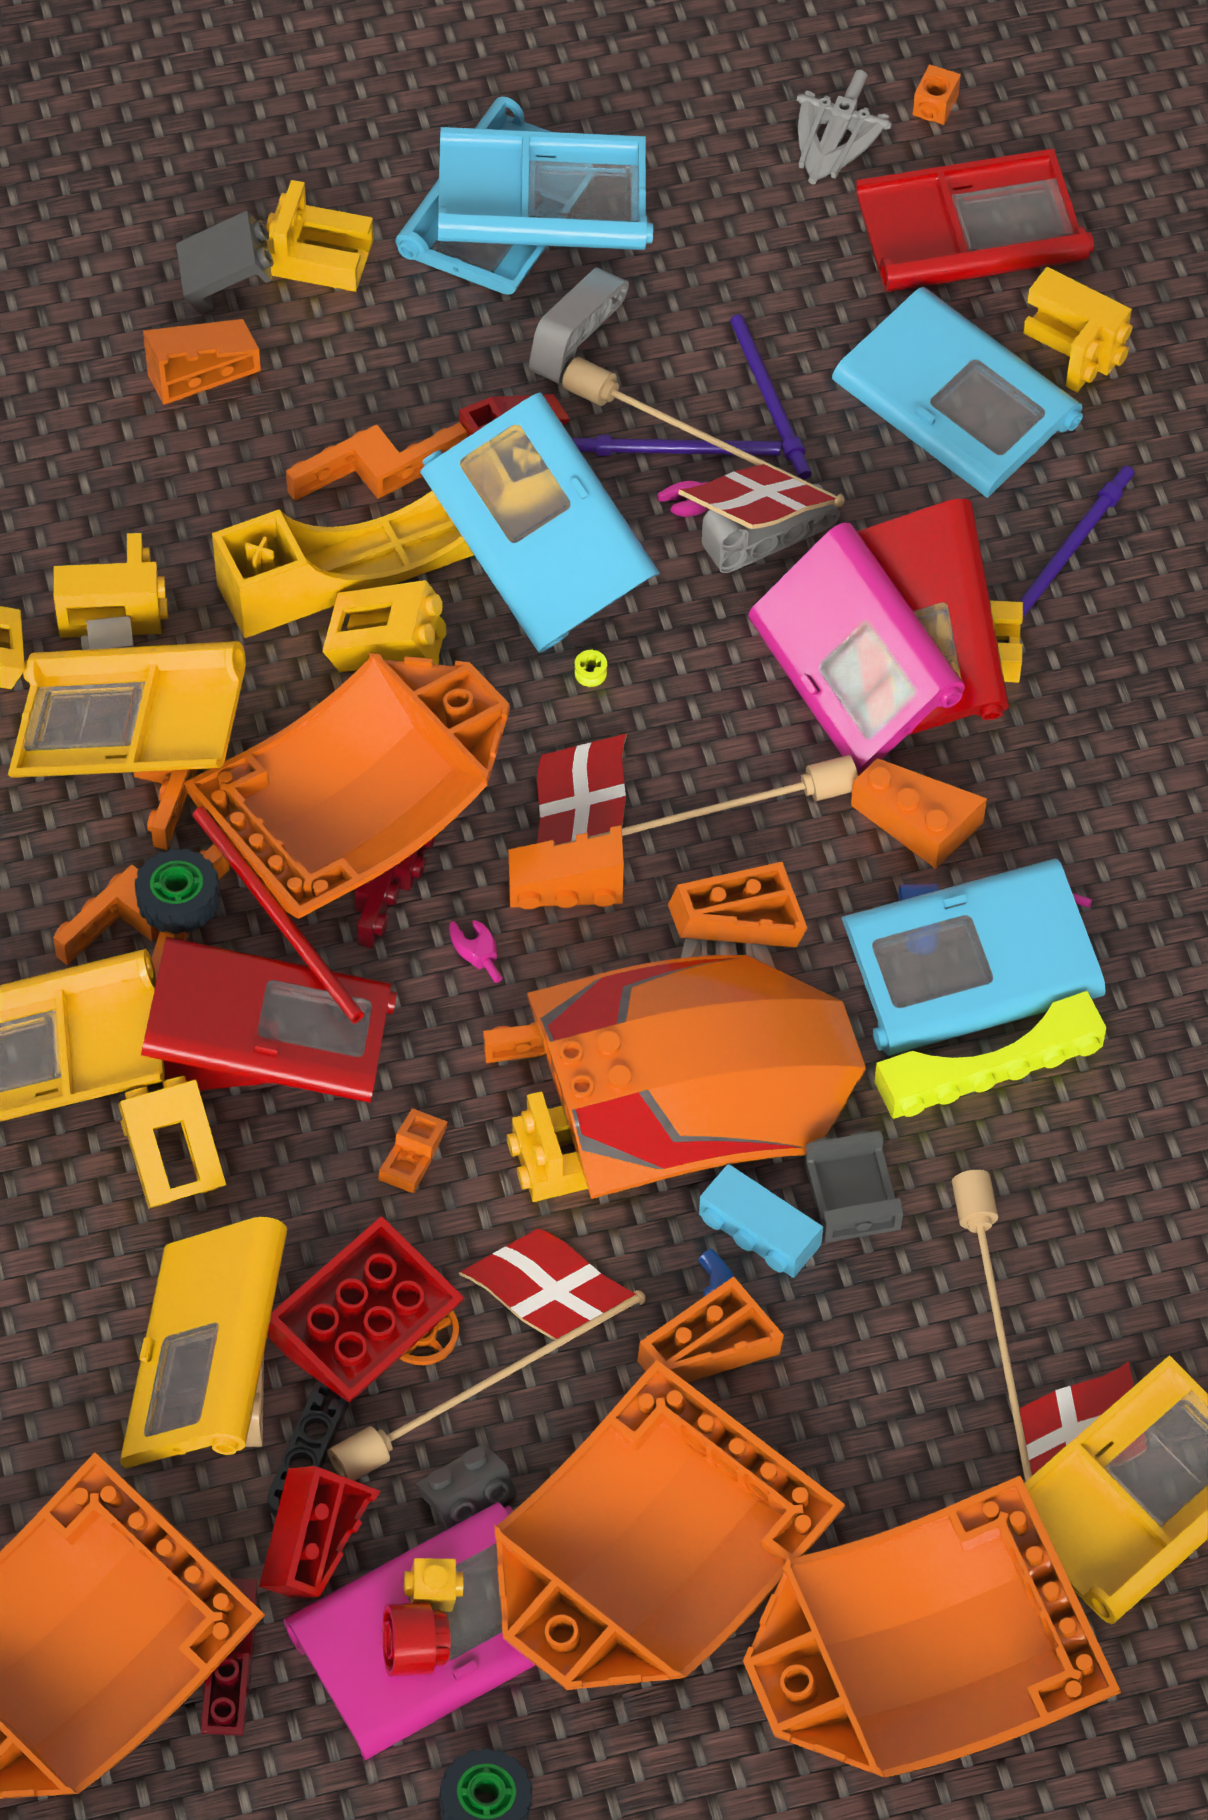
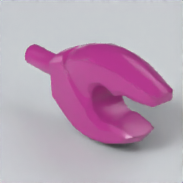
M683 481L676 483L659 492L657 500L659 502L677 501L684 498L687 500L671 506L670 511L673 514L682 517L702 514L709 509L679 495L678 492L679 489L691 488L708 482Z
M455 921L450 922L449 933L457 953L477 969L485 967L494 983H499L502 980V976L493 964L497 959V945L489 929L478 921H472L473 930L477 938L471 940L464 936V932L459 929Z

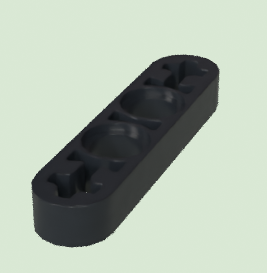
M320 1381L312 1389L269 1489V1509L275 1518L290 1464L293 1460L303 1457L309 1459L313 1466L322 1468L328 1455L327 1451L331 1448L348 1408L349 1402L337 1394V1399L333 1398L329 1404L328 1414L322 1412L325 1405L324 1396H328L332 1390ZM320 1423L327 1428V1433L321 1439H311L305 1434L306 1428L311 1424Z

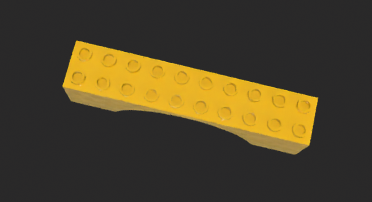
M519 425L507 428L472 451L460 466L510 542L530 535L570 507L569 499ZM433 491L393 513L353 525L335 527L308 525L293 520L279 509L212 533L217 586L244 639L333 607L337 594L340 592L394 585L474 556Z

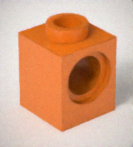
M929 64L915 91L913 115L944 125L958 99L961 74Z

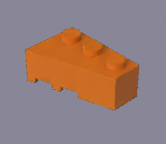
M243 319L143 330L148 376L163 405L261 371L259 348Z
M877 758L853 781L851 806L936 869L984 823L987 798Z
M622 826L611 827L610 834L589 838L588 833L576 835L575 842L555 846L554 840L508 849L510 908L534 909L543 906L571 908L576 905L607 907L613 904H623L624 860Z
M783 862L678 884L668 903L680 938L797 948L807 930Z
M733 1276L640 1341L637 1362L647 1371L657 1359L689 1383L779 1355L784 1335Z

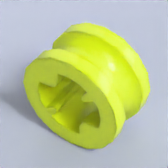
M596 650L581 652L575 659L574 672L576 680L587 687H595L602 684L607 676V659ZM588 665L596 666L593 672L586 671Z

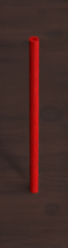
M197 808L193 812V817L348 1019L352 1023L359 1022L364 1017L360 1007L206 808Z

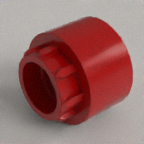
M429 1602L385 1605L382 1619V1647L385 1668L389 1677L431 1675L434 1672L435 1666H444L449 1661L451 1638L449 1620L446 1613L440 1610H432Z

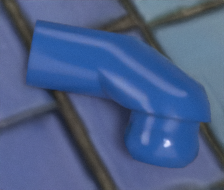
M713 1249L707 1250L699 1257L698 1262L710 1275V1285L703 1290V1296L705 1297L734 1275Z

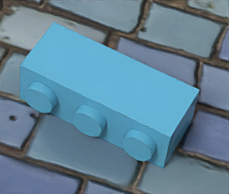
M730 1164L725 1166L700 1196L699 1215L709 1227L715 1230L721 1229L733 1237L739 1247L746 1251L752 1250L763 1257L766 1263L777 1272H785L794 1278L821 1246L823 1226Z

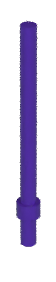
M734 315L730 322L783 441L781 444L786 459L792 462L798 478L806 480L812 475V472L804 456L806 453L801 439L794 434L743 315Z
M597 435V438H572L580 452H596V456H611V453L734 455L705 440L611 438V435ZM721 440L750 455L780 456L781 452L780 441Z
M1124 465L1111 482L1104 484L1097 494L1098 499L1019 599L1018 602H1023V618L1107 509L1114 507L1123 496L1122 490L1135 475L1131 467Z

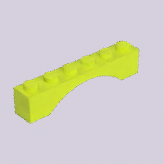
M1088 991L1053 1002L1045 1016L1029 1033L1004 1048L974 1057L959 1058L930 1056L910 1051L877 1062L874 1082L892 1119L901 1116L911 1117L922 1112L924 1108L939 1103L942 1105L952 1103L960 1096L974 1091L978 1093L987 1091L995 1084L1008 1079H1022L1037 1069L1057 1067L1069 1058L1078 1055L1089 1056L1103 1047L1106 1026Z

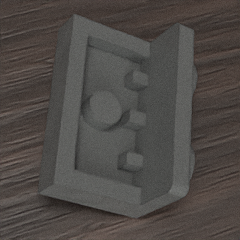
M484 1443L466 1451L463 1456L442 1468L434 1470L429 1476L416 1483L420 1496L439 1513L445 1530L497 1502L500 1504L505 1503L515 1497L517 1493L507 1465Z

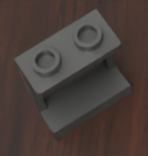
M247 210L176 243L183 297L201 315L213 310L211 294L253 275H258L265 283L273 280L271 267L274 263L267 247L266 240L269 239V232L265 224L261 220L257 221Z
M862 1130L850 1136L834 1139L822 1137L806 1144L804 1164L819 1223L823 1226L825 1243L901 1230L903 1208L900 1198H895L882 1149L883 1135L881 1131L870 1132Z

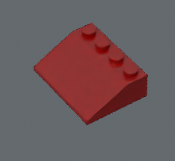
M381 1216L271 1312L267 1337L293 1363L350 1403L462 1303L464 1297Z

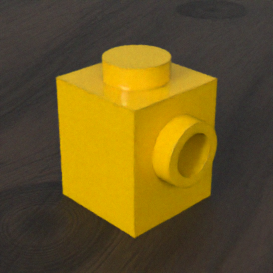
M414 1558L411 1571L404 1572V1596H411V1603L429 1602L432 1610L452 1612L456 1597H463V1572H456V1559Z

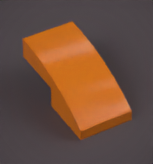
M412 1108L396 1133L395 1145L379 1169L378 1180L414 1194L437 1151L447 1128V1121Z

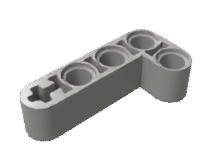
M598 267L594 268L541 318L534 334L529 371L562 385L565 371L576 356L577 347L621 306L627 295L629 282Z
M813 484V485H815V486H817V487L823 489V487H822L821 485H819V484ZM832 504L802 512L775 525L750 529L715 511L709 510L703 519L702 546L720 572L730 573L829 529L838 521L840 511Z

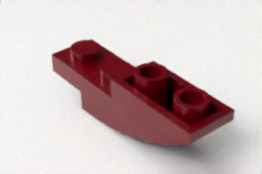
M436 836L399 864L355 889L356 911L362 912L357 925L358 944L360 946L373 949L378 935L384 936L389 920V915L386 914L389 905L394 906L396 904L400 889L410 891L414 879L422 877L426 863V857H423L426 847H433Z
M229 1578L256 1605L257 1579ZM255 1627L205 1680L201 1734L243 1736L252 1672Z

